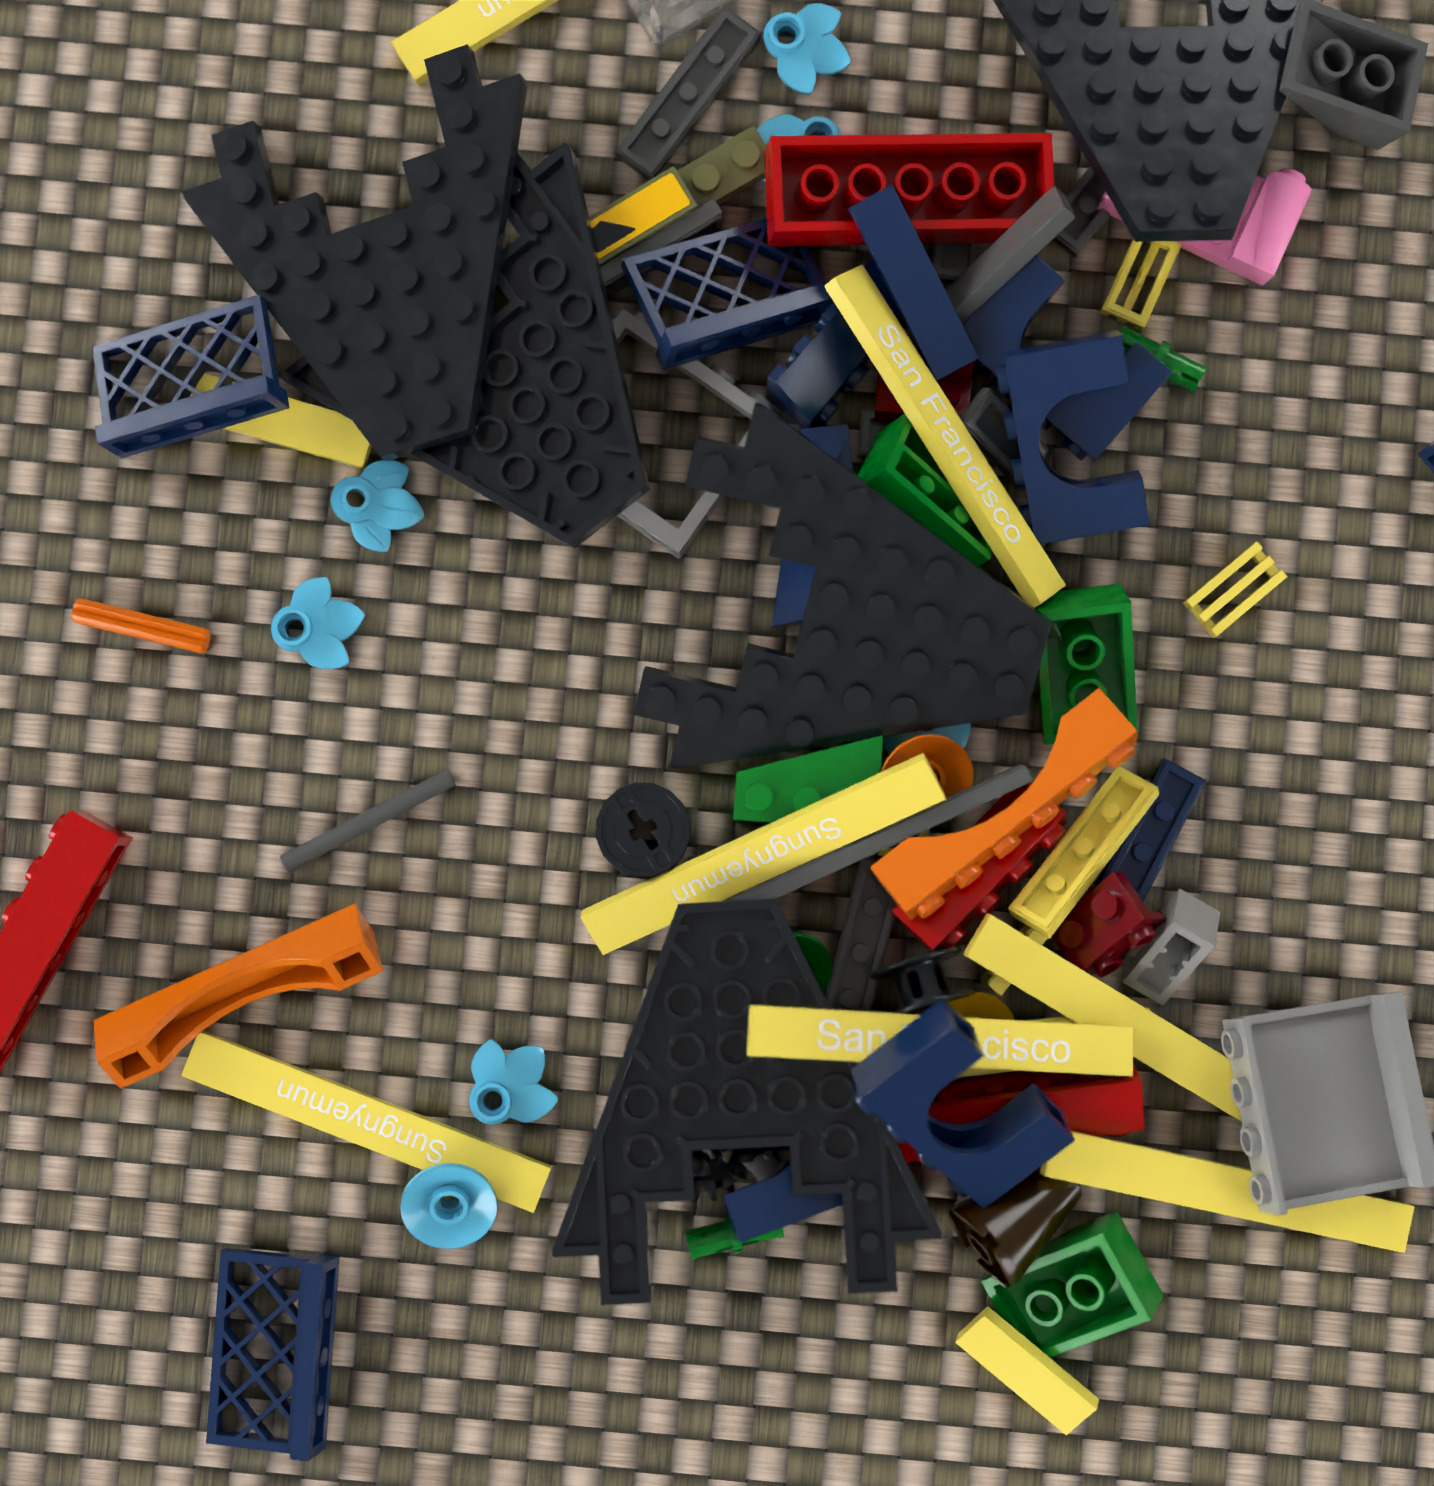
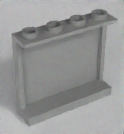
M1402 991L1378 993L1222 1020L1224 1031L1221 1035V1044L1226 1057L1230 1059L1233 1073L1230 1085L1231 1095L1234 1103L1240 1110L1243 1125L1240 1130V1142L1243 1151L1249 1156L1252 1171L1249 1188L1254 1202L1258 1205L1259 1212L1284 1215L1287 1214V1209L1404 1187L1427 1188L1434 1186V1145Z

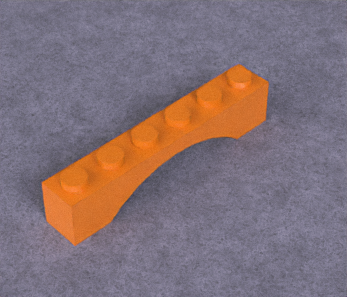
M1098 688L1061 717L1057 738L1045 766L1031 786L1011 806L988 821L961 832L935 837H908L870 867L874 876L910 921L917 915H920L921 918L928 917L945 902L942 896L954 886L958 885L962 889L976 880L983 872L980 866L994 855L999 859L1003 858L1013 851L1021 842L1018 836L1032 825L1039 829L1050 822L1059 812L1056 806L1072 795L1077 799L1087 793L1097 783L1095 776L1109 765L1116 769L1125 763L1136 751L1133 746L1137 742V730L1103 691Z
M356 903L99 1017L93 1020L96 1060L116 1085L122 1089L164 1070L175 1056L200 1032L223 1016L247 1003L272 994L295 989L324 988L341 991L383 972V966L375 933Z

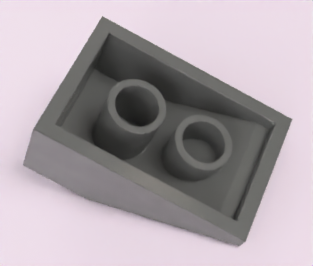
M1300 0L1279 91L1337 136L1379 150L1410 131L1428 43L1312 0Z

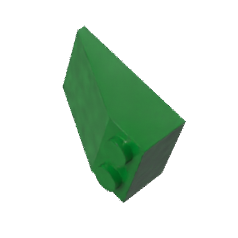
M1120 583L1058 591L1042 604L1035 607L1048 617L1052 623L1035 681L1044 745L1055 743L1061 717L1098 688L1103 691L1133 725L1138 734L1130 599Z
M1117 1210L1076 1226L1049 1241L1021 1280L1013 1286L1005 1288L990 1275L985 1276L981 1280L1000 1317L1048 1357L1150 1321L1164 1296Z

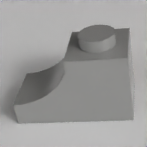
M1180 888L1161 910L1167 920L1155 929L1157 936L1140 948L1135 958L1124 971L1122 980L1124 984L1162 1006L1215 947L1220 911Z

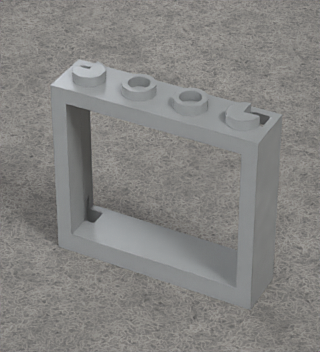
M622 308L613 320L617 344L619 345L625 335L628 334L656 353L658 344L644 314L637 311L633 316ZM696 360L676 366L677 369L749 419L752 417L755 403L763 404L769 410L773 408V405L757 392L750 391L747 395L734 386L735 379L718 365L712 364L708 368ZM748 431L738 446L745 447ZM705 491L678 529L638 501H635L617 516L680 560L724 498V495Z

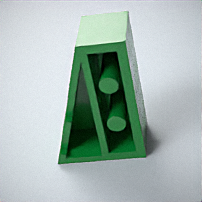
M905 413L880 430L871 445L858 476L975 564L980 566L987 562L992 554L991 548Z
M883 735L738 771L736 773L733 821L772 823L880 773Z

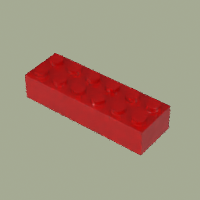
M1052 133L771 136L764 152L768 247L866 245L848 208L892 184L922 244L994 243L1054 186Z

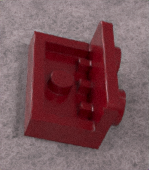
M1112 872L1077 902L1052 937L1067 961L1090 975L1097 974L1099 977H1104L1117 970L1123 964L1121 958L1131 949L1141 948L1151 942L1157 936L1155 929L1167 919L1162 911H1149L1123 872Z

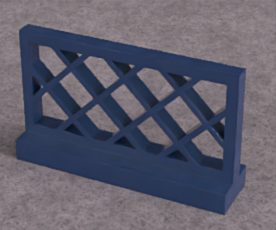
M767 218L624 258L621 268L658 344L656 356L662 369H670L817 324L822 314L834 301L824 287L828 282L824 281L808 247L790 246L787 253L775 247H768V244L762 242L765 234H767ZM736 243L752 250L747 264L745 265L721 254L724 246ZM757 253L782 264L777 278L751 267ZM695 255L711 262L705 277L679 266L682 258ZM716 265L741 276L735 290L710 280ZM653 267L668 274L663 288L660 289L644 282L638 270ZM790 267L805 274L810 285L797 288L781 281L786 268ZM674 277L699 288L693 303L667 292ZM746 279L771 289L769 297L759 301L741 294L740 291ZM704 291L729 301L727 310L714 313L698 306ZM662 303L688 314L685 322L666 328L658 313Z
M260 294L92 347L103 423L95 426L97 444L120 458L129 457L290 408L287 391L279 385L267 302ZM254 313L255 325L245 340L231 333L241 316ZM210 326L216 330V333L203 353L190 347L189 344L198 330ZM230 338L241 345L228 367L225 368L213 361L226 339ZM168 339L175 344L161 366L147 359L157 342ZM188 351L199 359L185 381H182L171 374L184 352ZM127 352L133 357L119 379L111 375L109 357ZM253 352L261 357L263 375L244 380L238 376V373ZM145 363L157 372L141 394L129 386ZM209 366L222 372L223 375L213 390L202 393L195 389ZM169 378L181 387L170 403L160 406L153 402V400ZM126 391L139 398L128 416L117 419L116 406Z
M232 1248L220 1250L206 1444L289 1453L290 1459L301 1461L311 1460L326 1448L340 1256L321 1254L317 1257ZM234 1262L248 1263L260 1278L245 1293L233 1279ZM264 1265H272L274 1267L268 1271ZM283 1267L301 1268L299 1290L289 1298L273 1276ZM264 1284L281 1305L266 1319L263 1318L249 1300V1297ZM232 1296L236 1300L233 1304H231ZM297 1299H298V1309H297V1307L293 1304ZM239 1306L256 1326L241 1341L229 1327L230 1314ZM284 1311L296 1324V1338L287 1346L284 1345L269 1325ZM260 1332L277 1353L262 1368L245 1347ZM228 1344H229L230 1347L232 1348L229 1352H228ZM295 1347V1352L293 1356L290 1350H292ZM236 1354L253 1375L238 1389L226 1375L227 1362ZM280 1359H282L293 1374L292 1387L283 1395L266 1374ZM256 1381L274 1402L259 1416H257L241 1395ZM224 1392H225L226 1395L228 1396V1398H227L225 1401H224ZM289 1396H291V1405L286 1400ZM232 1402L249 1423L240 1433L222 1431L223 1410ZM276 1408L281 1411L289 1422L288 1439L274 1437L262 1422ZM253 1429L257 1435H251L248 1433Z

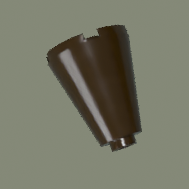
M1039 1167L983 1209L970 1197L955 1204V1207L948 1212V1217L964 1246L968 1248L972 1245L981 1257L977 1260L979 1265L996 1282L1005 1288H1009L1021 1280L1081 1199L1082 1192L1079 1187L1081 1184L1045 1177L1040 1174L1041 1167Z

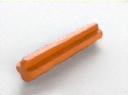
M83 598L75 601L71 618L75 623L201 654L207 652L211 641V631L206 628Z

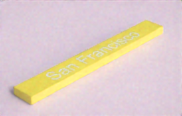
M862 264L834 277L824 286L978 530L1022 599L1034 608L1042 604L1065 587L1066 584Z
M751 1005L749 1006L747 1056L861 1062L920 1015ZM965 1018L974 1027L984 1057L970 1068L1133 1076V1027Z

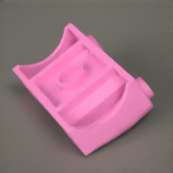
M1282 168L1279 172L1272 171L1264 179L1256 176L1232 240L1175 242L1182 244V249L1263 286L1274 277L1312 189L1305 183L1306 178L1303 174L1289 168ZM1105 191L1096 209L1109 211L1110 216L1123 221Z

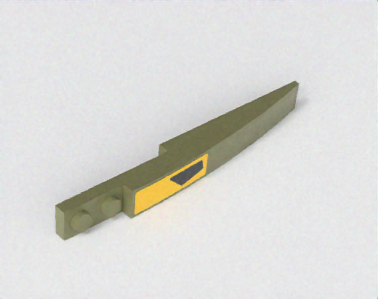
M751 126L678 170L672 166L589 216L600 266L698 209L710 200L715 199L717 204L720 205L764 179V152L767 146L755 126ZM498 285L492 316L510 302Z

